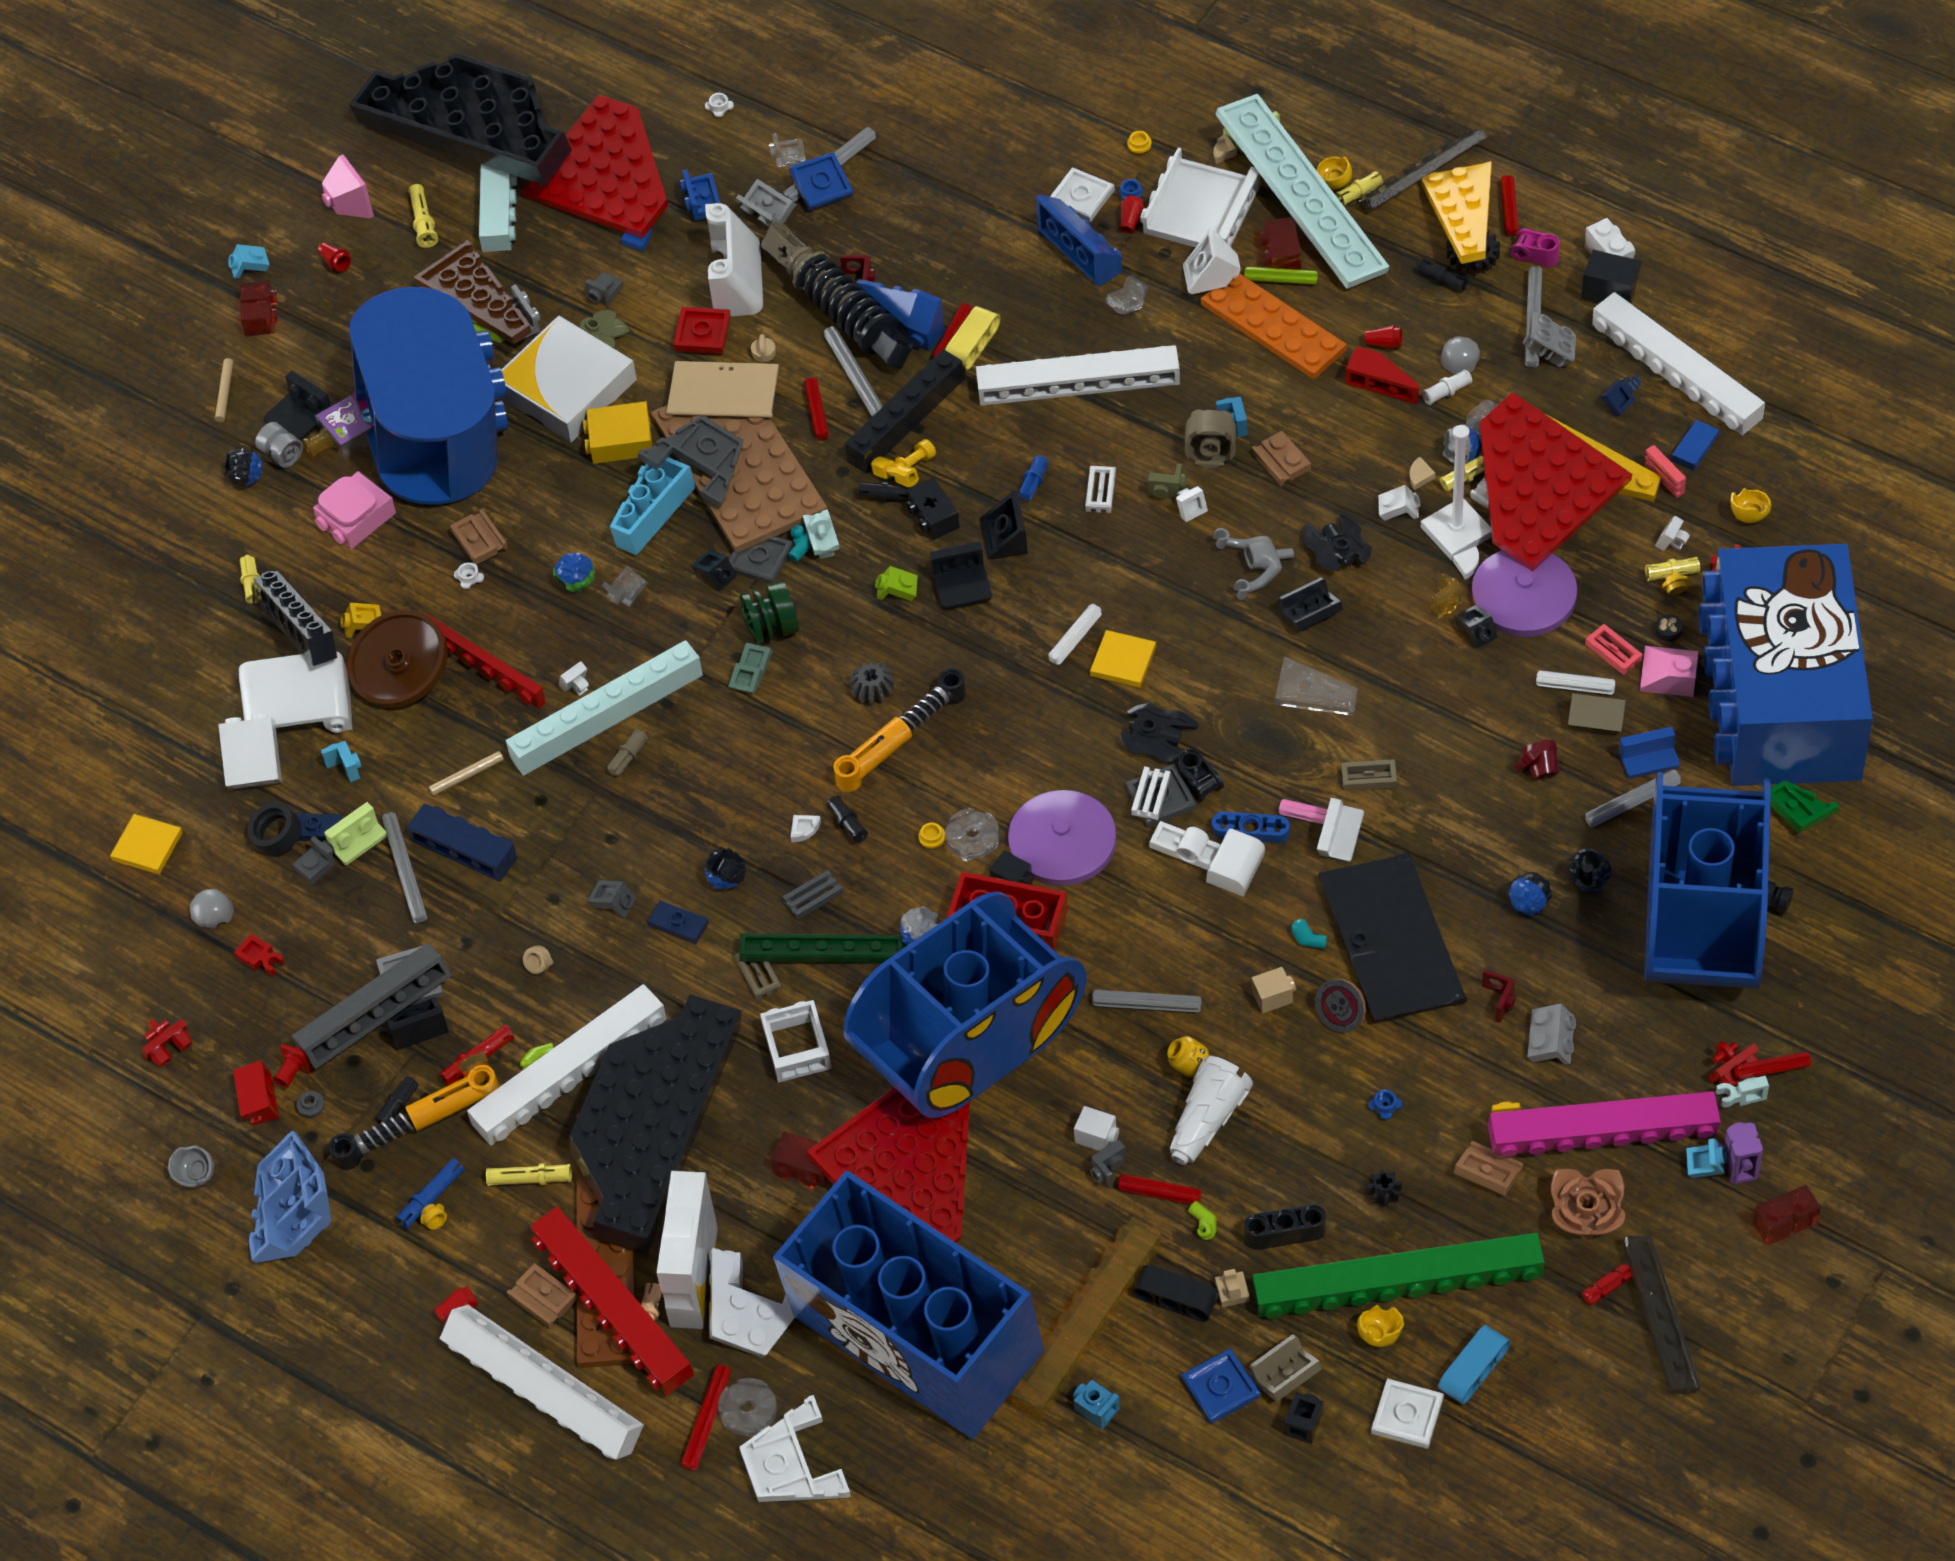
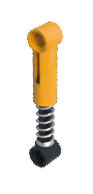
M956 668L943 670L939 674L938 683L932 689L931 694H926L924 700H919L918 705H913L911 711H906L905 716L894 717L850 755L838 758L833 766L836 786L844 792L857 790L861 786L862 779L912 737L911 730H916V726L919 724L923 725L924 719H930L929 715L932 713L936 714V709L943 708V705H953L962 702L966 695L963 673Z
M487 1065L475 1066L467 1077L406 1106V1113H399L398 1117L394 1119L390 1117V1121L386 1123L381 1122V1125L378 1127L372 1126V1130L368 1132L364 1130L362 1135L357 1134L353 1137V1135L341 1133L334 1136L329 1142V1152L338 1168L342 1170L354 1169L361 1162L363 1155L370 1152V1148L374 1146L378 1148L379 1144L383 1142L387 1144L389 1139H396L399 1134L405 1135V1131L409 1129L414 1130V1127L418 1132L481 1101L500 1087L497 1077L491 1067ZM489 1081L486 1085L479 1086L480 1083ZM350 1149L346 1154H341L344 1150Z

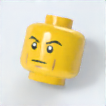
M1188 1036L1174 1040L1167 1051L1169 1065L1186 1077H1194L1204 1057H1209L1208 1049L1200 1042Z

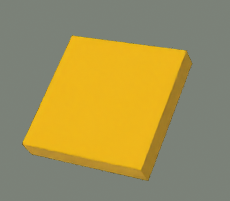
M1106 630L1091 667L1090 676L1141 688L1156 649V642Z
M133 814L110 857L114 862L160 875L183 833L181 827Z

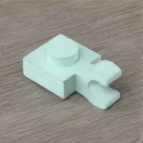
M1766 1076L1751 1077L1738 1082V1087L1728 1083L1719 1084L1716 1088V1094L1725 1093L1729 1095V1097L1721 1099L1722 1107H1730L1735 1103L1743 1106L1766 1100L1769 1084Z

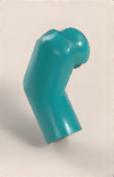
M796 525L791 529L795 546L788 553V557L795 563L811 547L807 530H804L801 525Z
M1304 919L1295 920L1291 926V931L1301 946L1326 949L1327 935L1313 934Z

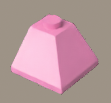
M344 155L339 156L322 182L324 190L322 198L326 206H331L340 215L362 218L374 217L365 182Z
M1645 646L1640 691L1693 697L1698 651Z

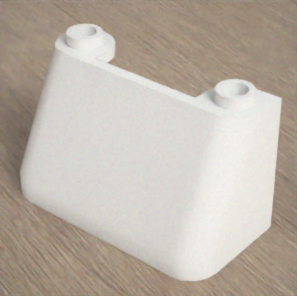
M720 203L705 204L712 253L718 250L724 256V259L715 260L708 267V280L713 309L730 310L731 317L756 314L763 308L759 238L727 205Z
M337 652L338 658L313 666L303 654L249 661L240 665L239 682L244 720H252L251 716L267 714V717H272L275 721L276 728L323 721L326 729L335 733L353 730L350 681L341 653Z

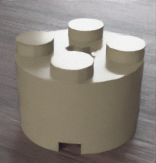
M1217 410L1193 411L1185 425V454L1188 459L1189 457L1195 460L1196 465L1204 468H1217L1224 465V461L1229 458L1231 460L1236 452V424L1230 412Z

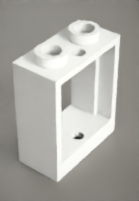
M814 1000L798 1002L781 1009L774 1008L760 1014L778 1083L832 1069ZM811 1022L818 1048L779 1058L772 1032Z

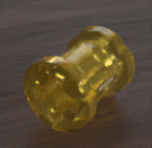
M325 428L320 429V433L309 439H302L303 447L311 459H315L317 454L323 450L335 447L330 433Z

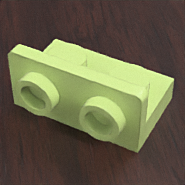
M368 802L324 832L328 844L334 850L333 854L344 865H348L387 837L386 831L377 822L374 808Z

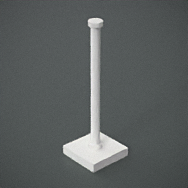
M1458 425L1453 429V437L1455 438L1453 502L1421 520L1420 525L1423 531L1451 561L1453 560V555L1473 548L1492 537V528L1463 498L1466 439L1469 437V429L1464 425Z

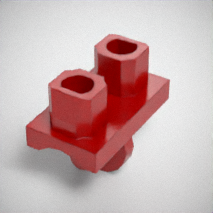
M166 1019L160 1024H157L154 1020L149 1021L147 1024L150 1031L144 1035V1038L149 1043L142 1048L144 1052L142 1056L146 1061L151 1059L157 1066L162 1068L172 1060V1056L166 1050V1047L173 1043L180 1052L188 1049L192 1045V1039L187 1032V1024L184 1020H179L170 1028H168L170 1024Z
M1723 1041L1719 1042L1715 1046L1717 1054L1712 1059L1716 1064L1721 1061L1725 1062V1064L1716 1069L1708 1078L1712 1084L1718 1080L1720 1084L1728 1083L1734 1087L1737 1086L1738 1082H1742V1080L1737 1079L1735 1076V1065L1759 1061L1755 1055L1759 1050L1758 1047L1753 1043L1735 1056L1734 1052L1739 1049L1737 1043L1733 1042L1728 1045Z

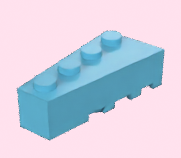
M669 457L657 470L647 464L641 466L635 485H631L626 502H622L610 525L616 547L634 555H637L696 488L690 466Z

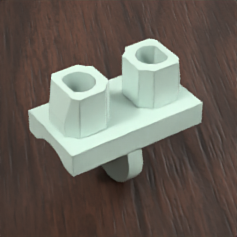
M828 510L816 513L815 515L803 516L814 555H819L820 559L833 556L834 550L840 548Z

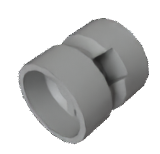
M277 422L266 424L256 437V447L281 467L287 468L292 466L303 452V443L294 435L288 433Z

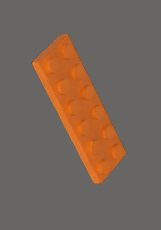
M1240 273L1235 279L1230 281L1227 287L1210 290L1201 298V305L1313 380L1347 351L1346 343Z

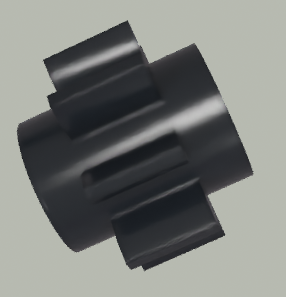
M1381 1169L1380 1173L1376 1176H1369L1370 1185L1366 1186V1193L1373 1195V1204L1378 1202L1388 1207V1203L1393 1200L1399 1201L1398 1192L1402 1190V1182H1395V1172H1384Z

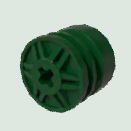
M783 580L766 585V598H762L757 589L752 590L754 602L751 601L747 592L740 594L743 621L756 645L764 643L762 631H764L768 641L774 640V627H777L782 637L799 631L794 605Z

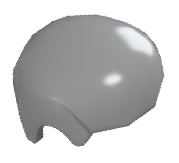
M1457 336L1449 339L1445 343L1441 355V363L1444 369L1454 374L1464 369L1469 373L1473 372L1480 358L1478 344L1468 337Z
M206 889L199 892L190 904L191 919L200 927L216 929L219 923H229L234 913L232 901L217 889Z
M199 1146L179 1147L169 1158L168 1171L171 1178L179 1185L187 1188H196L205 1185L211 1179L215 1163L211 1154Z

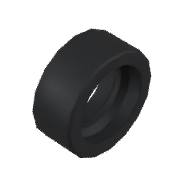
M274 802L264 805L255 812L248 825V836L251 842L266 855L276 856L287 852L295 845L301 834V822L298 816L283 803ZM286 818L284 829L279 835L270 840H263L265 830L270 823L276 819Z

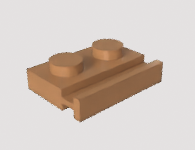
M1283 431L1262 441L1261 445L1252 447V455L1280 486L1284 485L1285 481H1291L1311 470V462Z
M483 509L479 510V513L474 516L471 514L450 525L451 532L476 565L498 554L497 551L508 549L507 542Z
M1472 1141L1470 1147L1465 1150L1455 1165L1454 1174L1506 1196L1516 1181L1518 1174L1522 1172L1524 1163L1511 1157L1493 1156L1492 1149Z
M535 1263L515 1283L516 1286L512 1290L509 1289L507 1291L508 1298L549 1328L553 1326V1322L557 1318L560 1319L577 1301V1294Z

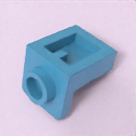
M1241 396L1217 401V411L1230 412L1236 424L1237 436H1248L1247 418Z

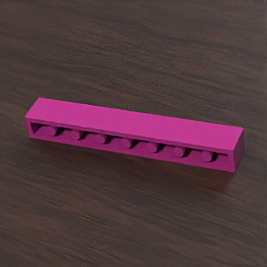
M1712 1091L1490 1113L1487 1126L1493 1156L1512 1157L1517 1153L1529 1152L1536 1155L1547 1150L1566 1152L1578 1147L1596 1149L1602 1145L1625 1146L1630 1142L1640 1141L1644 1144L1653 1143L1661 1139L1679 1141L1691 1136L1708 1138L1717 1134L1721 1121L1715 1092Z

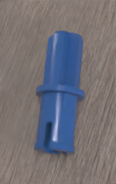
M1035 456L1030 469L1024 473V482L1019 493L1021 499L1031 500L1037 486L1043 483V475L1049 465V461H1046L1045 457Z

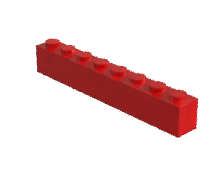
M558 1206L530 1226L534 1235L531 1238L534 1246L539 1252L545 1250L549 1255L547 1260L556 1272L561 1269L566 1275L563 1279L572 1291L577 1289L581 1293L580 1299L589 1311L594 1309L597 1312L598 1316L596 1318L600 1325L606 1331L609 1328L615 1334L613 1339L621 1350L628 1349L632 1354L629 1356L632 1363L639 1371L643 1368L648 1373L646 1378L656 1391L660 1388L668 1396L695 1376L690 1362Z

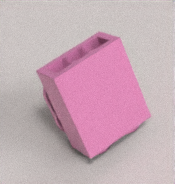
M356 472L351 477L338 479L320 494L318 498L319 503L313 507L317 526L322 531L327 530L339 544L344 543L350 549H353L396 513L392 497L360 472Z

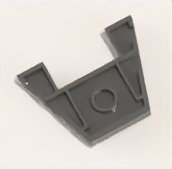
M700 415L676 429V433L666 439L664 437L659 439L649 449H642L638 453V459L657 470L669 455L674 453L713 477L701 491V497L716 507L721 508L744 440L705 416Z

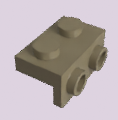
M1292 1334L1250 1365V1370L1257 1387L1277 1402L1322 1370L1319 1360L1305 1351L1301 1346L1299 1338Z

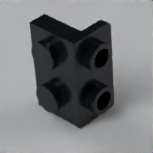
M1322 577L1278 599L1283 620L1297 631L1308 629L1313 624L1323 619L1331 618L1335 613L1343 610L1341 601L1328 591L1326 580Z

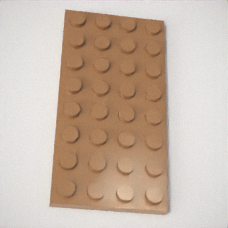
M668 405L651 412L654 423L665 439L676 433V429L699 417L698 415H667ZM705 416L744 440L721 508L702 498L735 552L739 553L769 540L770 537H776L785 533L796 525L805 524L803 520L804 515H815L816 513L828 510L826 504L770 418ZM675 455L679 462L690 466L696 490L701 496V491L713 477Z

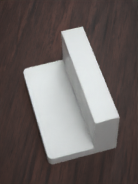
M1331 798L1317 847L1319 855L1351 862L1364 811L1345 806L1342 800Z

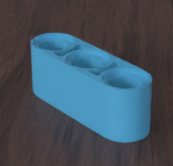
M1488 1325L1482 1326L1442 1376L1438 1389L1461 1404H1465L1503 1358L1511 1341Z

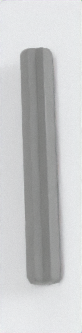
M1676 770L1663 774V786H1677L1681 783V777ZM1656 778L1585 814L1586 822L1590 827H1595L1653 798Z
M1094 990L1092 995L1093 1005L1104 1007L1200 1012L1202 1004L1200 996L1109 990Z

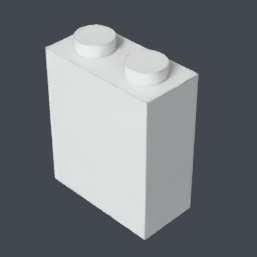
M267 714L251 716L252 720L241 721V718L238 717L225 719V723L218 724L225 785L229 790L282 783L275 721L272 717H267Z

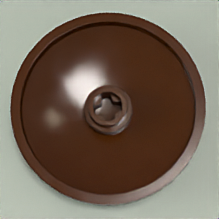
M397 610L383 614L367 624L352 643L347 659V672L351 685L364 700L378 707L398 708L412 704L428 694L440 680L448 658L446 638L438 625L423 613L413 610Z

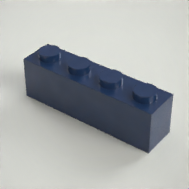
M424 803L407 826L411 842L498 882H501L517 860L515 847L511 840L491 834L484 827L471 825L462 817L449 815L437 806L432 807Z

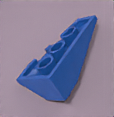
M859 279L856 282L861 287V290L869 294V298H873L877 305L885 309L886 313L892 314L898 319V331L910 340L914 347L930 351L945 332L942 301L940 298L917 289L906 292L899 286L889 289L882 283Z

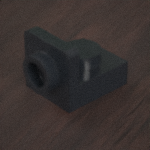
M708 550L691 565L696 574L709 578L714 588L719 591L737 576L728 557L712 550Z
M1474 605L1454 616L1456 625L1470 634L1472 645L1475 648H1479L1497 638L1492 615L1478 605Z

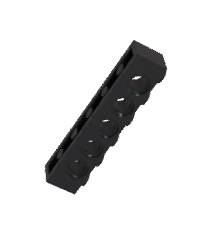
M268 571L259 577L253 578L259 606L313 666L338 658L332 630L278 571Z

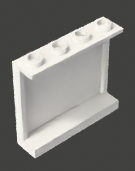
M1177 148L1174 156L1169 157L1165 174L1162 173L1160 175L1157 190L1151 193L1148 208H1144L1140 221L1143 223L1144 234L1196 247L1211 228L1231 247L1261 186L1260 173L1256 168L1251 167L1246 176L1182 159L1181 148Z

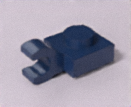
M1634 375L1631 379L1626 377L1624 380L1615 381L1600 397L1612 414L1619 416L1635 401L1631 393L1642 382L1637 375Z

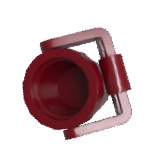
M1544 739L1523 747V756L1513 765L1519 773L1529 767L1533 780H1545L1559 774L1556 741Z

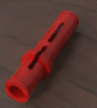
M505 1024L502 1025L501 1028L470 1051L458 1055L455 1062L439 1072L440 1077L444 1076L441 1078L447 1086L456 1082L475 1066L513 1040L515 1037L511 1034L510 1028Z

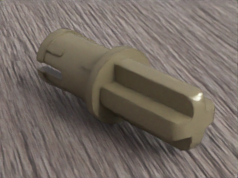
M637 729L634 730L626 743L618 747V753L607 766V770L612 776H620L629 763L636 760V754L648 741L645 733Z

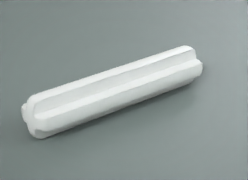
M1090 604L1049 653V660L1052 663L1060 665L1102 614L1099 606Z
M1541 670L1538 671L1536 684L1543 687L1609 695L1614 694L1615 680Z

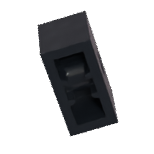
M934 478L907 490L908 501L906 502V507L912 516L915 515L917 517L922 532H927L932 540L960 528L958 511Z

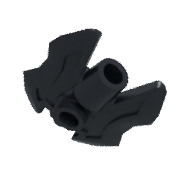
M1342 514L1339 515L1341 531L1334 523L1325 525L1322 529V534L1309 523L1304 526V543L1313 549L1316 554V563L1334 571H1340V564L1342 566L1352 565L1356 559L1360 565H1363L1368 561L1372 552V546L1366 543L1361 536V527Z
M1149 702L1136 705L1127 711V715L1130 718L1135 717V720L1129 723L1128 729L1131 730V734L1125 731L1121 732L1120 739L1124 746L1133 754H1149L1161 762H1179V755L1182 750L1175 747L1179 745L1182 730L1179 729H1197L1199 724L1179 710L1166 711L1158 709Z

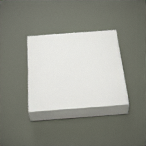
M1072 167L1050 197L1061 199L1067 206H1072L1082 220L1090 223L1114 192L1115 188L1112 183Z
M1387 1379L1371 1434L1428 1449L1444 1394Z

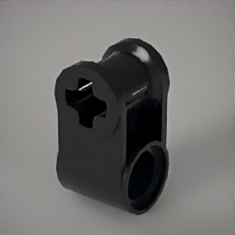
M1186 749L1180 753L1178 771L1197 800L1203 801L1209 793L1216 789L1221 790L1224 788V783L1219 773L1210 766L1199 751Z

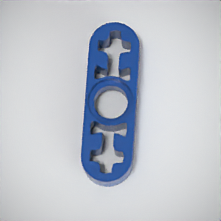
M1223 811L1215 814L1212 818V832L1220 839H1224L1228 829L1235 830L1236 823H1239V830L1236 831L1257 838L1261 842L1282 843L1290 835L1289 821L1279 815ZM1223 822L1227 823L1226 828H1221ZM1247 823H1255L1258 829L1249 832L1243 827ZM1263 825H1266V832H1263ZM1276 826L1281 827L1280 832H1275Z

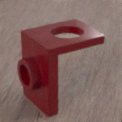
M840 256L841 269L845 274H863L862 280L875 282V269L871 268L870 256ZM855 261L858 262L861 266L858 268H851L847 265V263Z
M1484 969L1482 973V987L1502 994L1496 1007L1495 1022L1501 1023L1506 1011H1511L1516 1001V995H1514L1515 980ZM1489 979H1495L1503 986L1495 985Z

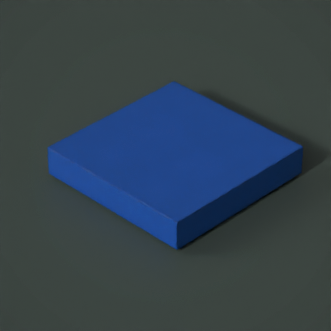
M834 152L792 165L789 168V172L808 211L853 196L854 192Z
M1231 1348L1181 1374V1381L1210 1424L1261 1398L1260 1391Z

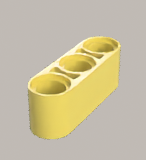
M975 306L948 343L945 350L963 361V369L969 370L991 340L999 327L1000 315Z

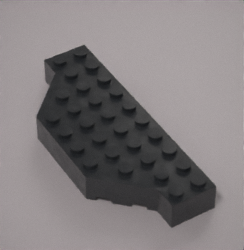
M458 53L448 56L449 60L436 64L434 61L417 67L416 72L405 76L403 73L393 76L375 70L349 104L360 124L545 186L572 151L564 132L548 126L542 98L532 77Z
M689 994L680 1017L608 1045L570 1134V1153L574 1161L578 1163L584 1180L598 1201L599 1210L594 1220V1239L641 1254H648L666 1210L671 1171H682L740 1031L742 1010Z

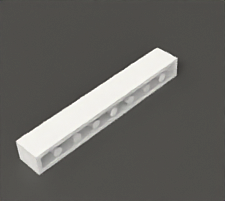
M1612 293L1593 309L1592 325L1599 332H1603L1615 344L1625 348L1635 359L1641 360L1649 366L1654 373L1660 374L1673 387L1679 388L1692 401L1698 402L1711 415L1725 422L1730 429L1744 435L1763 419L1764 401L1617 293Z
M1176 345L976 366L980 406L1180 384Z
M644 984L468 1109L467 1112L471 1125L490 1146L497 1141L504 1140L512 1130L519 1125L526 1124L537 1112L551 1106L555 1099L564 1093L572 1091L576 1084L586 1077L594 1075L602 1062L609 1044L662 1024L667 1019L664 1005Z
M465 1305L451 1310L440 1339L448 1344L452 1351L461 1353L470 1359L471 1364L489 1372L494 1380L505 1383L514 1390L516 1395L534 1403L539 1411L550 1414L558 1420L561 1426L570 1428L579 1434L583 1441L598 1447L606 1457L617 1460L632 1453L644 1424L471 1306Z

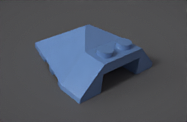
M291 1131L257 1165L254 1196L258 1197L257 1210H252L251 1217L256 1220L255 1232H251L249 1235L251 1259L256 1263L297 1256L332 1221L324 1173L295 1131Z

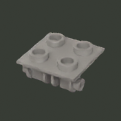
M1533 311L1531 336L1527 335L1523 340L1526 349L1536 354L1538 353L1541 357L1547 351L1545 355L1546 360L1559 367H1567L1570 361H1575L1576 334L1570 328L1556 324L1547 315H1540Z

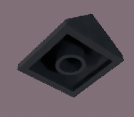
M1593 249L1583 274L1581 299L1601 303L1615 292L1632 304L1642 261Z
M1013 490L980 517L987 555L992 560L1028 554L1026 530L1018 492Z
M436 997L406 1007L386 1021L397 1051L449 1032L442 1008Z

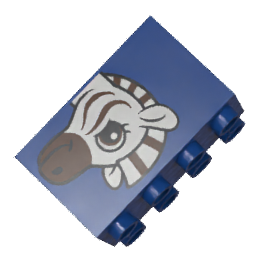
M1848 544L1718 549L1716 571H1703L1702 590L1704 603H1699L1700 634H1708L1709 646H1704V671L1706 678L1713 677L1714 689L1709 690V713L1711 721H1718L1720 732L1715 733L1714 736L1716 765H1729L1732 786L1762 785L1763 779H1770V784H1779L1784 780L1793 784L1862 781L1873 717Z
M848 1170L843 1173L773 1256L794 1317L972 1440L1044 1353L1030 1292Z

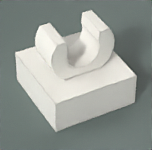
M1198 486L1191 490L1185 488L1177 492L1178 508L1181 518L1185 522L1208 511L1203 490Z
M1674 516L1664 528L1655 546L1664 551L1670 544L1674 549L1680 550L1690 536L1687 532L1679 530L1683 520Z
M580 661L560 676L558 685L564 692L573 688L579 696L588 690L586 687L589 686L588 682L584 679L587 668Z

